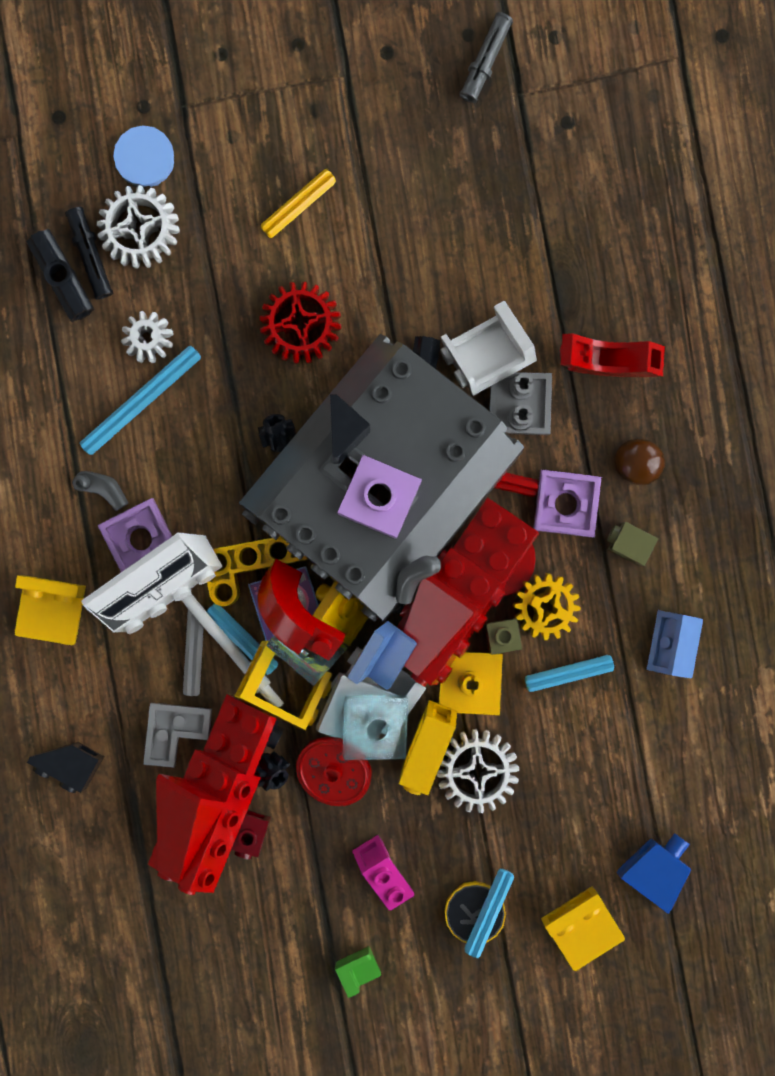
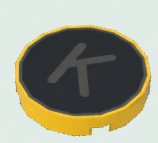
M477 881L463 883L447 898L444 910L447 926L453 936L464 943H467L491 888L486 883ZM504 903L487 942L497 937L504 926L506 917Z

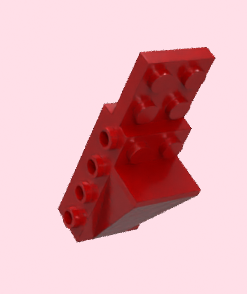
M488 497L455 546L450 548L448 552L444 550L438 556L441 562L440 571L420 582L414 602L406 604L400 613L402 620L397 625V628L417 642L404 667L413 672L410 677L424 687L427 684L431 686L438 685L439 682L443 684L453 670L450 666L456 657L461 658L470 646L469 638L474 631L478 633L488 619L485 615L491 606L496 607L505 595L503 589L506 586V581L540 533Z
M226 694L204 750L195 749L184 777L158 774L156 778L157 843L153 848L148 865L158 871L157 876L179 884L178 889L189 895H195L196 892L214 893L261 777L254 773L277 720L276 717L233 695Z

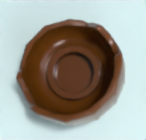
M631 439L622 444L616 453V470L630 483L649 485L660 477L665 468L664 454L655 443L649 440Z

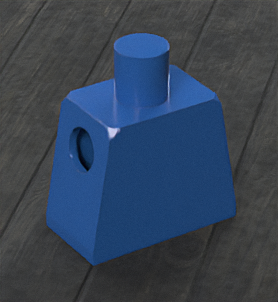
M675 833L664 847L651 838L616 873L622 880L669 914L691 871V868L679 859L690 844Z

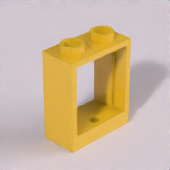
M261 641L235 697L299 729L306 730L308 725H313L318 716L319 710L316 707L321 697L325 698L331 689L332 682L329 680L332 673L269 641ZM274 655L318 677L299 718L254 696Z
M428 700L401 769L399 784L407 792L415 795H420L421 793L429 795L456 728V710Z

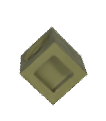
M622 522L619 527L614 525L607 538L610 545L607 550L638 566H645L659 538L628 522Z
M516 618L484 624L488 649L491 655L522 650Z

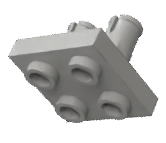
M515 372L490 386L489 411L508 428L505 432L506 434H551L552 373Z

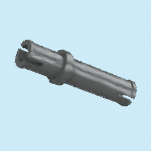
M497 12L495 14L493 23L484 39L475 62H471L468 68L470 73L459 93L460 97L465 101L477 103L485 81L489 80L492 75L491 68L513 23V19L505 13Z

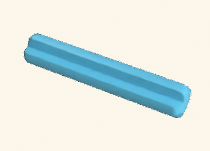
M214 603L206 612L229 639L252 660L260 644L229 613ZM274 658L265 673L266 675L271 674L278 667V662Z
M605 655L527 675L525 677L526 688L529 692H534L612 672L614 670L613 659L610 655Z
M501 868L498 870L466 943L465 953L472 957L479 958L514 880L513 873Z

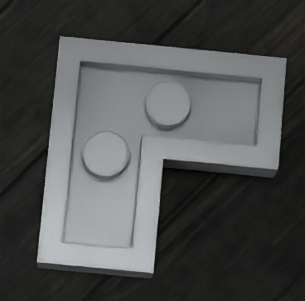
M150 703L143 765L174 768L176 766L179 737L208 740L212 709Z

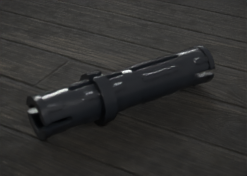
M83 207L67 210L65 216L68 219L74 236L72 243L79 250L94 292V297L96 300L107 298L114 293L110 287L104 265L95 244L96 235L90 230ZM79 228L82 229V232H83V235H84L86 244H87V246H88V249L86 248V245H85V243H84L83 236H82L81 231H80ZM90 258H92V260H93V263H94V266H95V269H96V271H97V274H98L99 279H97V276H96V273H95V271H94V268H93V265H92V262H91V259H90Z

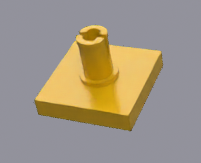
M334 582L332 586L322 584L318 587L315 594L321 603L313 616L345 633L343 642L350 646L368 619L360 611L364 606L354 596L348 600L335 589L338 584L337 582Z
M465 652L461 658L456 657L450 666L453 668L451 674L443 684L440 683L439 704L454 709L457 713L500 715L503 654L491 655L490 653Z

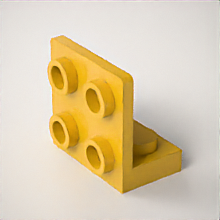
M17 575L15 588L22 589L15 635L75 645L83 605L81 600L84 599L86 586Z
M593 886L541 918L551 938L553 937L573 971L579 970L625 940L624 935Z

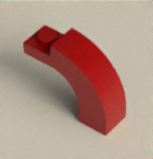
M574 333L562 334L560 365L568 367V371L591 375L662 377L665 346L651 341L606 342L593 340Z
M275 558L262 578L257 595L258 607L265 624L281 643L298 655L303 648H306L329 661L343 643L346 634L315 618L303 607L297 593L302 572Z

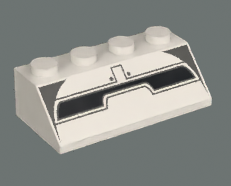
M176 533L81 600V602L88 611L111 631L131 634L144 626L143 621L149 617L154 618L163 614L168 609L166 605L172 601H180L191 594L190 589L198 583L202 585L212 580L216 576L214 572L223 566L205 535Z

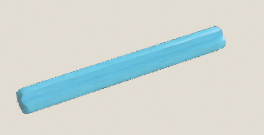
M188 346L80 441L82 449L89 455L94 454L196 364L201 356L195 348Z

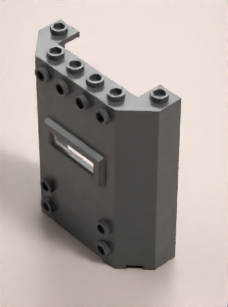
M379 334L239 502L244 509L241 514L255 526L258 522L264 525L262 530L274 540H277L279 537L289 543L286 549L299 560L304 556L313 563L310 567L311 570L324 580L329 576L338 584L335 589L348 600L352 596L358 599L360 604L364 606L360 611L373 622H376L378 618L385 622L400 604L396 601L399 572L422 556L438 557L524 450V446L519 440L513 439L505 433L508 428L500 419L407 346L398 341L393 345L387 336ZM330 394H337L370 424V433L346 458H349L358 466L362 456L365 455L422 479L397 539L344 518L337 513L352 479L338 468L342 462L340 464H333ZM382 485L391 492L388 486ZM368 492V499L373 505L385 506Z

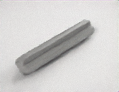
M189 609L187 613L183 694L186 696H198L201 683L204 627Z

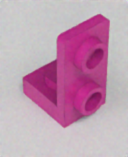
M376 835L352 851L362 875L388 910H393L414 896L412 888L392 862L379 835Z

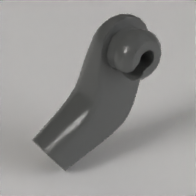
M81 471L72 481L75 490L101 495L115 511L129 504L117 481L110 476L90 471Z
M425 555L405 566L398 574L396 601L401 604L411 603L419 582L440 571V560L435 556Z

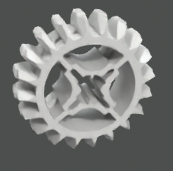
M141 185L137 187L136 193H133L131 187L126 186V195L122 196L119 191H115L114 194L117 200L113 202L111 199H106L105 201L109 210L100 209L99 214L105 220L97 221V226L103 229L97 235L100 240L105 241L102 247L105 251H111L110 257L113 260L120 258V263L123 266H127L131 261L135 269L139 268L140 262L143 260L145 266L150 268L151 258L154 257L158 263H161L162 258L159 254L162 251L166 255L171 254L167 244H177L176 238L171 235L180 232L179 227L173 225L179 221L177 214L172 213L174 210L172 203L165 204L166 197L164 194L156 197L154 188H150L145 194V190ZM138 206L151 207L160 216L142 215ZM128 210L127 218L123 222L117 223L122 213ZM136 217L142 223L140 226L141 231H139L141 238L134 230L137 223ZM161 227L159 236L152 244L149 245L150 235L156 231H159V228ZM117 238L135 239L139 249L126 248L118 243Z
M472 729V739L468 740L466 733L463 731L460 733V737L463 740L462 743L458 744L456 739L451 738L450 743L454 749L451 751L447 748L445 755L448 756V759H443L440 765L446 767V769L438 770L437 777H446L447 779L441 781L439 787L440 789L451 788L446 792L445 797L449 800L457 795L454 802L457 808L462 805L463 801H466L467 812H471L473 803L477 804L479 813L484 812L483 803H488L489 808L493 811L496 809L493 802L494 799L498 798L501 804L506 803L502 795L503 791L509 795L514 793V790L507 784L508 782L517 784L519 781L517 777L510 775L511 772L519 771V766L509 764L517 756L515 753L505 755L511 746L506 742L499 747L501 736L498 734L494 736L492 741H489V730L483 732L481 739L478 738L477 729ZM481 747L489 748L498 754L502 764L495 765L494 763L483 761ZM471 748L470 761L458 768H453L457 757L466 749ZM476 756L482 769L484 767L487 769L481 772L479 785L474 773L469 774L470 770L475 769ZM497 774H502L497 786L484 794L487 779L497 776ZM453 777L471 780L475 795L461 790L454 782Z

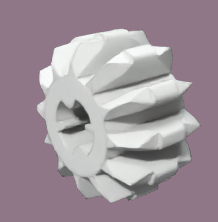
M140 311L139 321L131 316L128 320L133 326L131 328L127 326L122 327V331L130 336L121 339V343L124 346H129L126 351L129 356L137 354L136 360L142 363L147 356L149 362L155 363L156 353L162 358L166 357V353L162 350L163 346L172 348L173 343L165 338H169L174 334L171 329H165L168 325V321L165 318L158 321V314L156 312H152L149 318H147L146 313ZM145 332L151 334L153 339L149 343L142 336Z

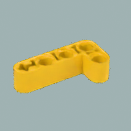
M279 537L277 540L268 538L213 549L216 555L222 554L226 557L227 565L222 571L214 572L216 576L207 582L211 600L219 606L234 604L240 596L237 573L269 568L275 560L271 554L272 546L276 543H284L287 547L289 543ZM248 548L254 549L257 553L256 562L250 566L245 565L241 559L243 551ZM287 550L286 556L280 561L290 564L308 559L305 556L301 560L296 557L293 558V554ZM222 584H228L232 588V597L228 601H222L217 595V590Z

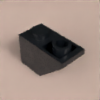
M80 742L37 753L29 757L27 763L33 766L32 770L36 774L44 778L51 776L60 781L59 785L63 789L71 793H76V791L81 793L89 786L105 756Z

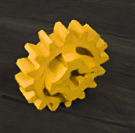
M550 573L545 574L544 580H541L538 575H533V584L524 581L523 585L526 590L524 592L516 591L521 601L514 602L513 606L520 609L521 612L517 613L515 618L517 620L524 619L521 628L525 631L531 627L530 635L534 638L541 632L544 640H548L550 633H553L558 639L560 638L559 630L571 631L568 626L569 621L578 622V619L573 616V611H580L581 607L574 604L573 601L579 598V594H570L569 592L573 585L567 583L562 586L563 577L559 575L554 581H552ZM547 587L544 593L533 594L537 589ZM561 592L566 600V609L561 606L559 601ZM550 600L553 609L544 612L540 605L542 602L548 603ZM527 604L533 607L535 613L533 621L528 615ZM556 618L561 619L558 623L547 626L549 621Z

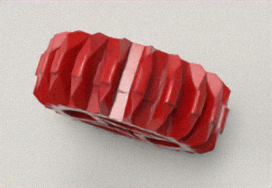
M303 281L301 290H297L295 283L291 282L290 292L286 293L283 286L278 288L281 295L280 298H277L274 294L269 295V299L274 303L273 306L263 304V310L270 315H261L259 320L269 325L260 328V332L263 335L271 334L264 342L266 346L276 343L272 348L274 355L284 350L282 354L283 361H287L290 355L294 354V364H299L300 355H305L306 363L309 364L312 362L310 354L314 352L319 360L323 358L319 350L322 347L328 352L332 351L331 345L327 342L328 340L338 342V336L331 331H339L342 326L340 323L332 321L341 318V314L339 311L330 312L337 306L335 300L325 303L329 298V292L324 291L317 296L319 293L318 285L315 284L311 291H308V284ZM301 300L316 304L323 313L306 312L302 308ZM292 302L291 315L281 319L280 323H276L280 311ZM297 310H299L304 321H309L308 324H305V328H303V337L298 326L293 325V322L297 323ZM325 323L321 336L310 344V331L315 327H319V324ZM277 333L296 334L299 337L301 346L286 343Z

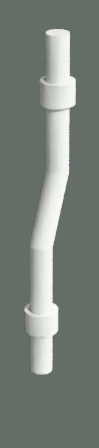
M192 593L181 601L200 624L225 650L241 671L246 674L251 662L242 651L229 639ZM264 675L256 694L260 693L268 703L279 708L284 702L270 687L269 684L271 682Z

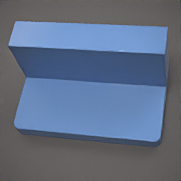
M658 610L647 670L672 676L692 678L703 619Z
M387 621L374 631L347 678L358 685L366 677H369L385 690H388L412 654L417 642Z

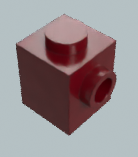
M247 810L231 849L235 851L234 855L249 860L252 859V856L259 857L270 823V816Z

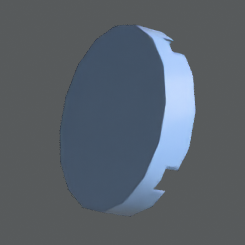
M142 125L130 128L120 136L115 144L113 157L116 169L125 181L134 186H157L166 180L173 170V146L166 135L155 127Z

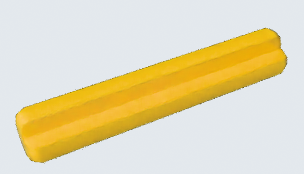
M327 169L320 172L261 224L263 232L268 237L273 238L335 184L336 179L333 174Z

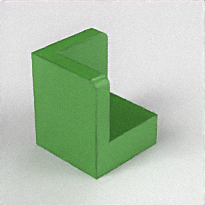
M369 946L336 962L335 971L348 998L358 994L361 985L381 976V970Z

